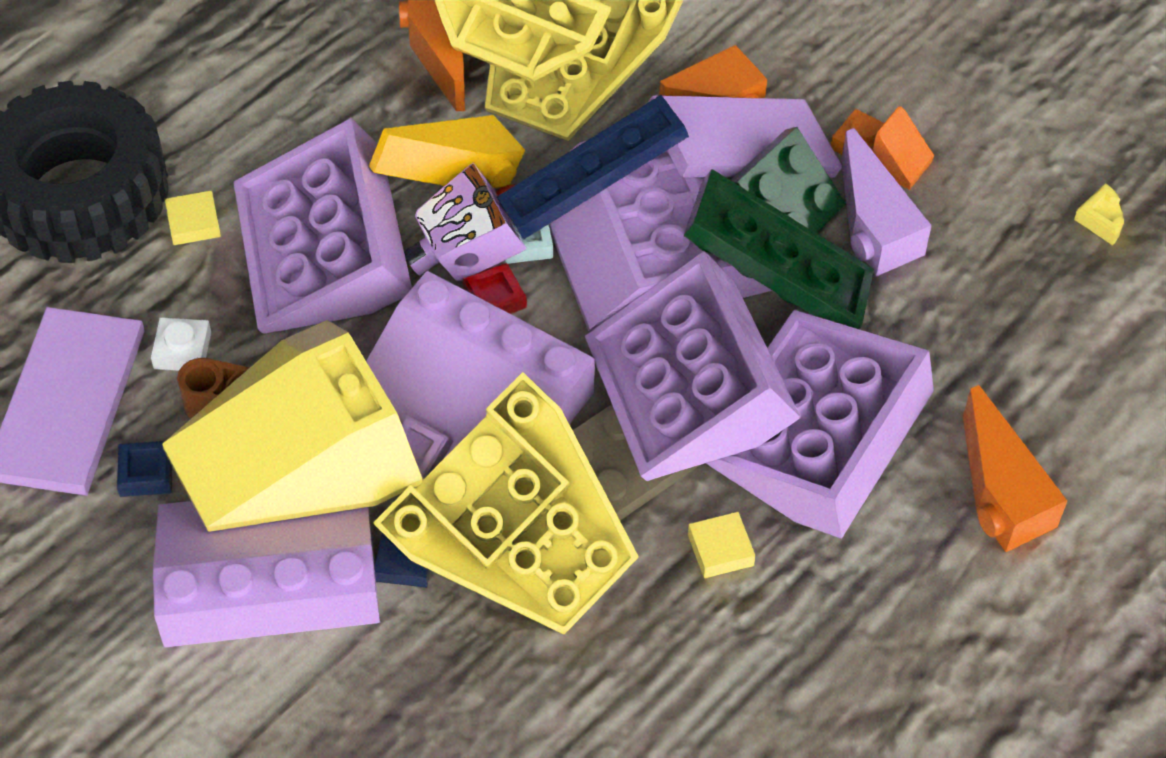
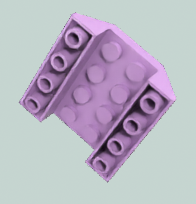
M586 141L579 142L574 148L578 147ZM668 151L660 154L549 224L551 236L588 332L594 330L703 252L694 242L684 237V233L701 183L705 177H681ZM707 253L735 281L742 298L772 291L753 278L743 276L735 267L714 254Z

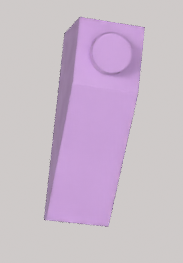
M854 128L846 131L841 165L843 166L842 175L851 247L856 257L862 262L865 261L867 265L874 269V274L879 276L924 256L932 225Z

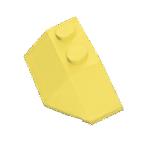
M435 0L453 49L533 82L590 52L611 11L610 6L595 0Z

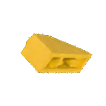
M494 115L384 128L368 167L374 173L445 186L466 167L474 163L493 188H501L510 185L514 179L525 149Z

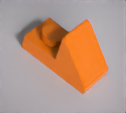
M901 106L896 108L885 123L855 109L831 139L833 151L842 155L846 131L854 128L897 183L908 190L913 187L933 162L934 154L905 109Z

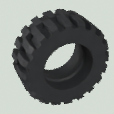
M72 81L58 82L57 87L48 89L43 85L32 89V94L25 98L19 95L9 101L7 104L8 109L5 112L0 110V235L7 238L10 245L25 253L30 250L31 256L47 261L52 256L57 257L58 262L75 263V258L87 257L89 262L102 259L101 254L112 250L115 254L128 246V240L131 238L138 240L149 230L148 221L154 223L163 210L162 203L167 198L169 186L157 126L152 116L145 112L143 105L132 97L126 98V94L118 89L108 86L105 90L101 88L99 83L84 81L83 85H74ZM90 159L107 163L100 171L80 181L64 184L39 181L52 168L66 162Z

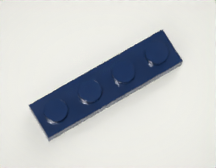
M659 95L497 196V199L524 240L688 138L689 135L685 125L664 97Z

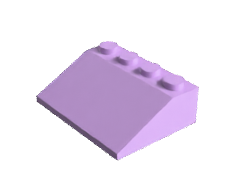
M352 118L234 181L257 327L263 334L315 325L326 320L331 322L373 314L404 298L412 288L388 176L374 173L368 167L378 143Z
M705 251L585 335L639 473L646 481L759 447L801 418L735 281Z
M429 271L423 274L399 302L366 360L385 394L391 400L400 422H402L407 414L448 436L453 441L444 458L486 417V408L522 372L561 408L569 425L594 394L595 358Z
M793 310L767 349L801 418L759 447L707 462L706 464L794 522L842 539L934 391L929 350Z
M192 501L158 504L153 563L154 617L164 648L380 623L369 507L208 532Z

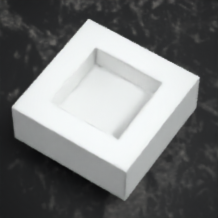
M160 318L151 355L153 368L179 371L185 363L192 359L206 358L211 336L209 320Z

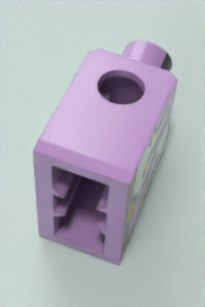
M474 163L466 167L416 211L415 217L425 238L406 249L404 254L413 270L419 276L438 263H441L455 280L463 281V278L486 270L527 249L515 226L499 203L495 189Z

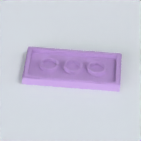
M652 95L649 102L658 96ZM663 96L685 125L689 135L688 138L667 150L681 177H706L711 169L726 178H734L782 132L793 127H798L830 178H835L843 167L805 99Z
M46 307L0 427V483L84 496L88 495L145 332L142 321Z

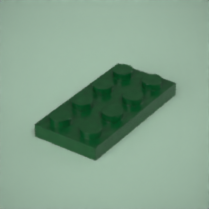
M711 169L701 183L684 237L694 242L702 251L712 253L732 265L743 276L753 278L776 292L784 301L799 306L813 316L860 329L863 324L874 269Z

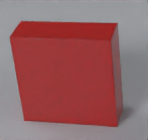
M507 263L463 278V289L509 314L527 308V297Z

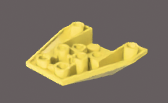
M595 0L610 6L611 11L592 50L534 82L490 64L485 101L486 111L569 141L665 40L683 0Z
M328 320L281 340L162 443L169 461L208 532L376 506L402 494L410 485L414 488L422 484L420 471L395 408L349 332Z
M523 372L486 408V417L422 480V484L415 488L410 485L373 522L412 562L563 635L638 559V555L561 408Z

